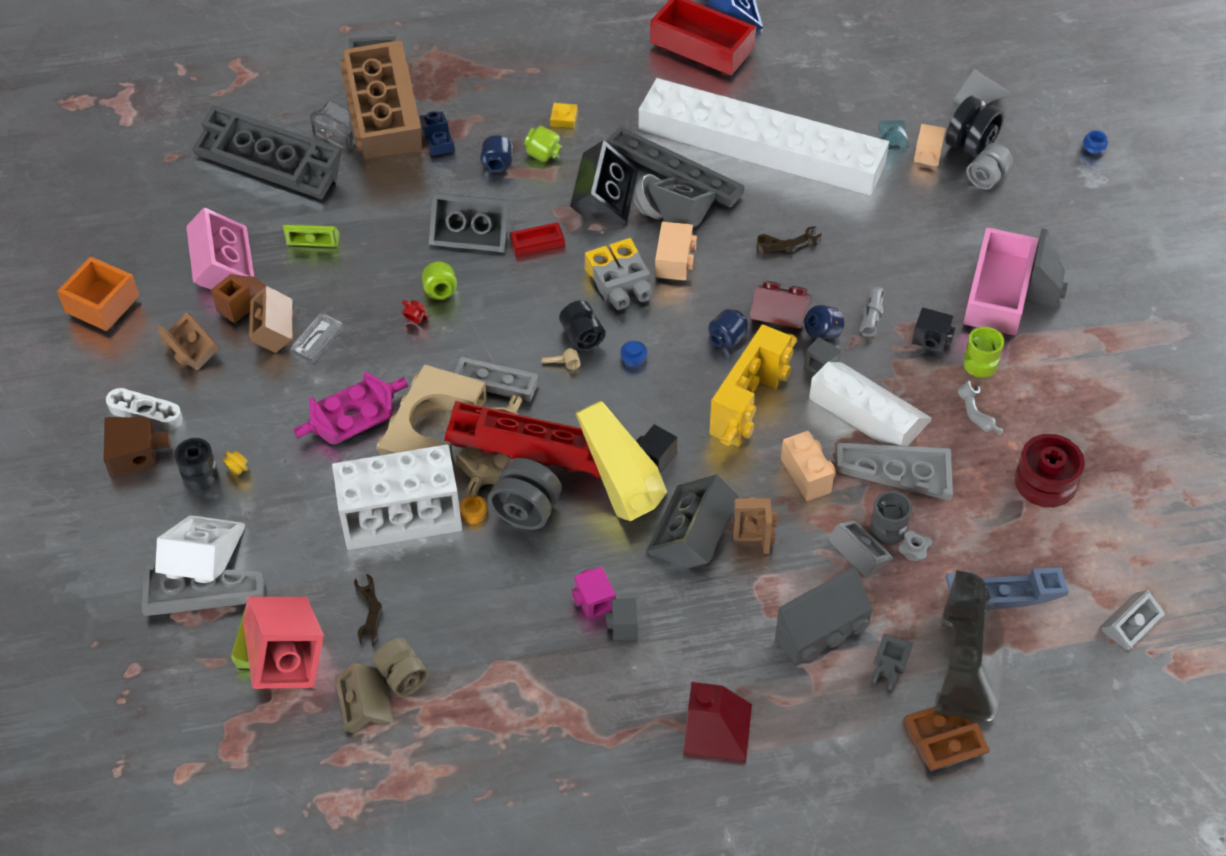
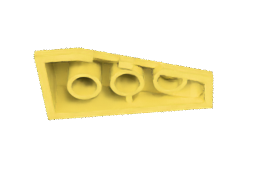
M598 401L576 412L575 414L616 516L632 521L655 509L667 494L664 482L655 463L603 401Z

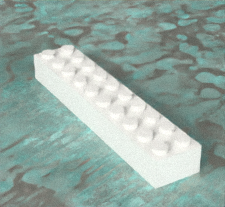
M656 78L639 108V131L870 196L886 164L889 141Z

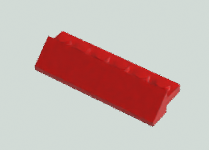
M455 401L444 441L450 442L453 446L460 448L470 446L478 448L479 451L487 454L502 453L511 459L526 458L534 460L543 466L557 465L566 471L577 472L580 470L589 472L594 477L601 478L581 428Z

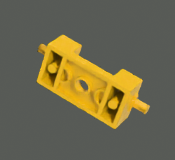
M762 324L712 398L709 434L719 438L722 444L726 446L733 444L739 447L745 438L749 439L755 427L752 419L756 412V406H754L755 393L752 392L756 390L759 383L777 389L781 381L788 379L792 369L789 366L794 351L792 348L797 343V338L794 335H787Z

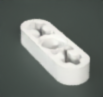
M124 388L114 389L106 396L109 411L115 416L149 418L153 427L163 430H174L183 421L179 406L169 401ZM141 406H151V409L146 413L137 412Z

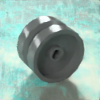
M514 458L508 460L503 467L499 480L496 481L488 495V504L493 512L513 526L528 530L540 529L547 522L552 512L551 508L556 504L562 493V484L552 471L540 463L526 458Z

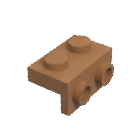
M188 312L169 331L161 325L156 329L162 336L160 341L169 350L176 352L174 358L184 367L190 365L198 371L220 349L219 345Z
M745 497L743 499H735L732 527L733 541H762L763 554H769L770 544H775V527H777V510H771L770 498Z

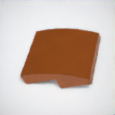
M962 698L906 715L903 719L917 751L930 771L990 752L978 722L973 723Z

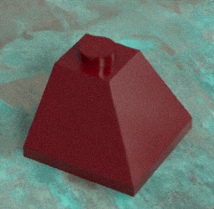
M691 682L683 755L746 763L752 704L723 685Z

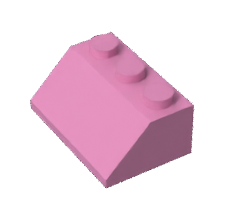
M204 207L186 226L193 282L202 287L212 289L230 274L254 277L247 226Z

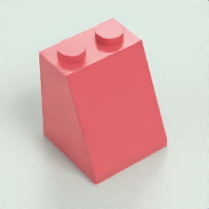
M247 597L243 626L253 689L314 688L324 635L308 598Z

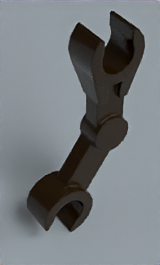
M811 226L806 229L804 235L788 240H779L778 238L761 234L758 235L757 252L764 254L786 250L791 253L806 244L815 246L821 242L822 233L813 236L816 234V226Z
M366 574L369 583L367 586L361 587L358 585L357 579L355 578L354 580L356 593L367 603L369 608L366 623L359 628L357 635L360 644H362L363 637L366 634H372L371 643L374 646L378 642L376 627L383 609L375 595L373 578Z

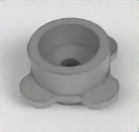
M907 531L904 535V543L899 545V552L911 561L925 560L927 557L926 551L932 546L931 538L927 536L922 537L914 531Z

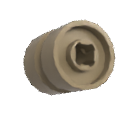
M396 638L385 643L373 657L374 665L381 675L386 678L388 685L398 697L414 693L428 680V669L416 657L415 651L404 638Z

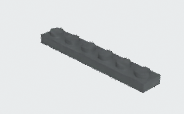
M621 126L606 140L621 155L668 178L675 176L716 191L717 195L714 200L730 208L744 193L745 185Z

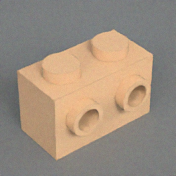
M662 222L655 258V277L686 280L687 271L693 270L694 255H691L690 252L696 251L697 236L692 235L693 225Z
M809 430L783 439L781 461L804 500L807 502L831 493L836 472L832 462L827 461L824 457L820 442L813 439Z

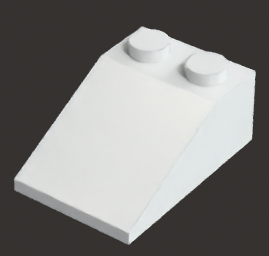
M189 515L157 538L155 572L166 574V577L172 579L190 577L200 583L212 582L224 572L245 529V523Z

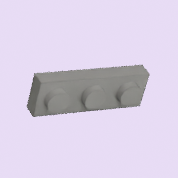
M465 357L460 358L454 372L455 374L485 382L486 392L507 397L517 395L516 399L519 396L522 400L531 402L539 383V374Z

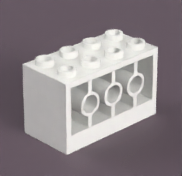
M448 444L332 464L338 510L347 551L462 531L458 493Z

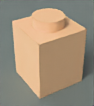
M921 124L914 162L934 166L939 165L946 128Z

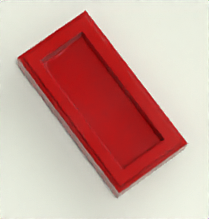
M559 222L509 232L515 256L565 246V238Z

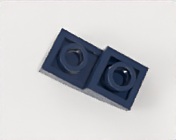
M432 111L426 115L419 116L431 156L454 152V142L443 111Z

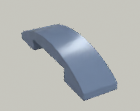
M1061 567L1032 569L1030 575L977 578L976 572L947 573L945 576L952 602L975 608L999 609L1030 606L1067 596L1069 593Z

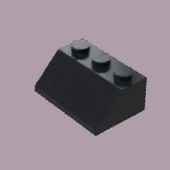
M602 140L582 154L570 207L588 221L624 225L627 223L638 168L606 141Z

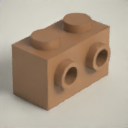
M265 286L250 300L249 341L274 353L291 342L293 338L292 299Z

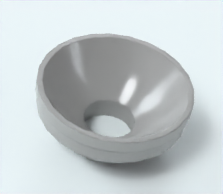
M647 174L636 183L634 203L643 215L654 219H662L663 217L648 190L650 184L661 180L652 174Z

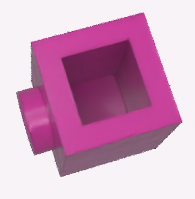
M602 566L596 569L584 570L579 575L574 576L575 588L571 590L572 597L577 606H582L588 620L604 615L606 611H612V599H616V594Z

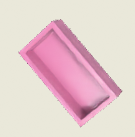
M986 227L963 324L974 327H991L999 332L1016 336L1039 238Z

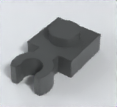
M883 634L874 660V665L878 667L874 670L872 683L876 685L878 678L885 676L890 680L888 689L892 690L896 684V672L903 674L913 643Z

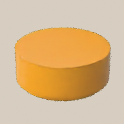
M467 496L459 504L460 517L465 523H481L488 515L487 502L481 496Z

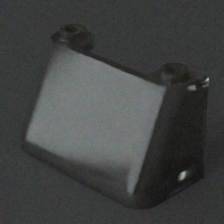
M956 570L942 613L941 627L947 628L949 625L956 633L955 641L970 644V647L959 646L951 651L948 669L940 693H937L935 699L934 713L987 722L996 717L1000 706L1003 625L984 580L976 574Z

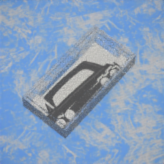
M320 312L291 346V354L314 364L344 329L343 322Z

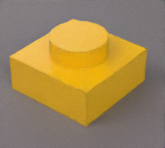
M553 103L550 126L574 128L578 105Z

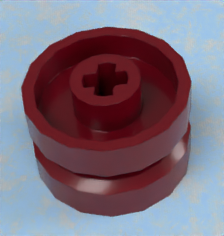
M1057 434L1035 436L1026 442L1023 447L1015 472V486L1020 495L1032 504L1051 508L1065 505L1074 497L1085 467L1084 455L1079 446L1066 437Z

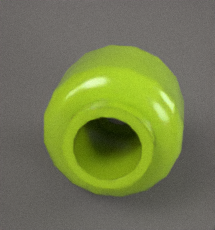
M539 126L536 129L532 128L524 142L527 154L543 163L548 162L551 157L556 159L562 148L559 145V135L544 126Z
M435 261L424 268L421 280L426 295L434 300H445L455 293L457 280L453 268L448 263Z

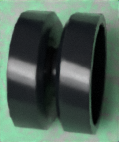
M972 95L967 97L960 104L949 123L945 137L946 144L957 150L964 148L965 154L976 158L988 144L995 143L1003 126L1004 111L992 105L985 107L984 101Z

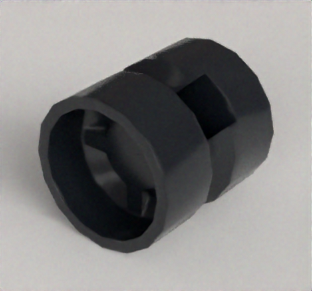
M578 300L572 302L561 311L559 321L577 350L588 351L594 349L604 340L606 331L587 301Z
M190 438L177 446L174 457L184 485L194 491L205 490L214 485L218 479L219 472L210 444L201 438Z

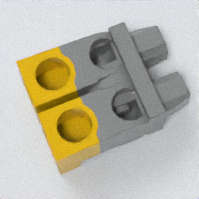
M631 238L609 244V250L607 246L585 252V271L588 276H592L599 292L604 296L606 305L612 303L617 310H620L629 305V297L636 295L641 302L652 298L650 272L646 269ZM627 248L626 253L618 254L617 251L619 249ZM597 256H603L602 261L595 263L593 260Z

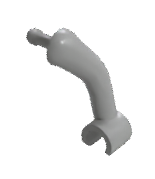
M968 380L958 388V393L965 400L969 419L984 432H989L992 429L998 435H1001L1003 429L994 425L995 418L978 411L974 396L980 393V387L975 386L972 388L971 381Z

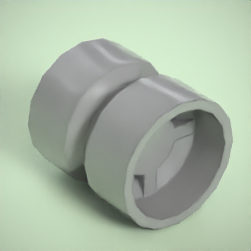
M988 144L967 167L966 172L970 182L980 189H991L1011 168L1013 164L1011 153L1000 144Z

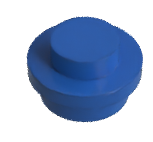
M1098 130L1090 131L1083 139V146L1091 153L1104 152L1108 147L1107 136Z
M629 341L621 347V358L629 366H639L647 358V347L639 341Z

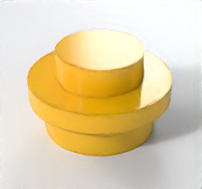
M236 450L233 453L229 451L224 453L226 457L221 462L238 476L242 472H247L248 467L245 464L248 460Z

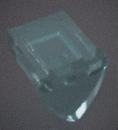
M904 120L879 122L880 139L889 141L888 150H901L909 147Z

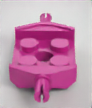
M364 372L362 373L363 381L318 402L315 401L314 397L309 398L310 420L293 428L297 439H300L313 432L315 435H320L328 443L337 444L390 419L393 415L392 399L394 398V393L409 387L405 377L389 384ZM352 410L359 412L353 417L346 415V413Z

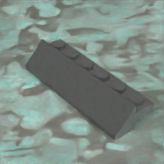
M212 105L201 123L204 130L192 148L195 155L319 199H323L331 183H337L342 152L340 148L216 105Z

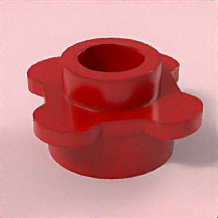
M411 300V302L402 301V304L405 306L402 315L406 319L414 323H421L422 319L427 320L429 318L425 313V306L415 300Z

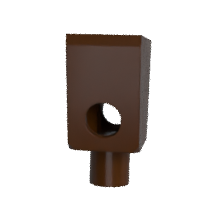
M105 417L104 463L110 477L152 467L156 463V450L171 448L170 432L155 433L149 418Z

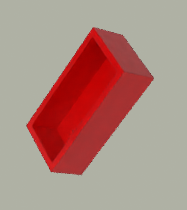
M669 0L650 20V43L729 75H732L755 48L756 26L691 0Z

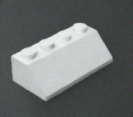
M827 362L811 379L810 400L882 445L908 446L931 422L932 418L843 363Z

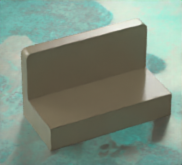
M354 662L335 677L344 730L346 732L356 733L370 721L389 725L393 721L385 679L377 668Z

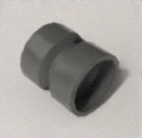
M887 491L877 496L871 517L870 532L878 542L893 545L904 540L912 513V504L906 495L898 491Z

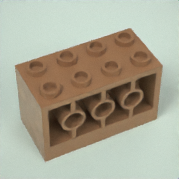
M402 40L343 49L344 59L340 60L341 73L346 90L352 128L355 134L357 152L362 151L364 160L422 150L421 127Z

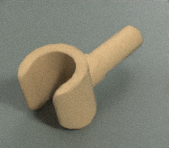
M567 349L563 355L542 357V364L565 363L569 370H576L581 366L578 353L574 349Z

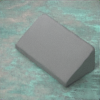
M856 520L837 524L828 538L829 542L864 577L873 575L893 560L892 555Z
M1149 590L1137 592L1104 622L1100 629L1125 650H1130L1165 615V612Z

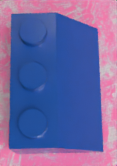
M706 0V7L754 25L756 26V31L763 28L755 0Z

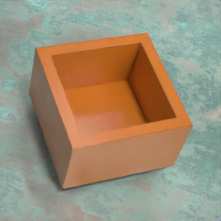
M91 256L57 291L65 313L105 331H108L139 297L132 274Z

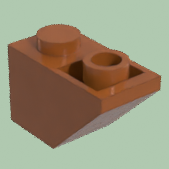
M230 274L211 289L216 311L233 323H236L250 312V300L267 285L252 276Z

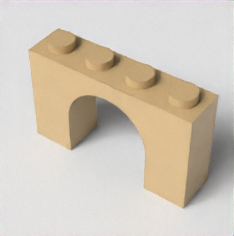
M424 364L420 373L415 374L408 394L403 395L397 414H393L390 418L387 432L384 436H380L377 442L376 449L379 452V456L447 445L448 443L417 433L413 429L415 423L422 416L430 412H452L455 401L483 407L487 400L485 382ZM448 444V445H449V450H450V455H451V461H452V464H453L454 459H453L452 445H451V444Z

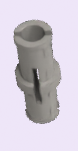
M872 286L868 289L867 301L862 307L863 319L859 331L867 337L876 335L878 321L883 314L882 302L885 291L879 286Z

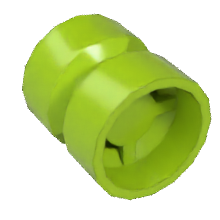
M984 326L971 331L963 359V366L970 375L986 378L996 373L1004 347V338L999 331Z

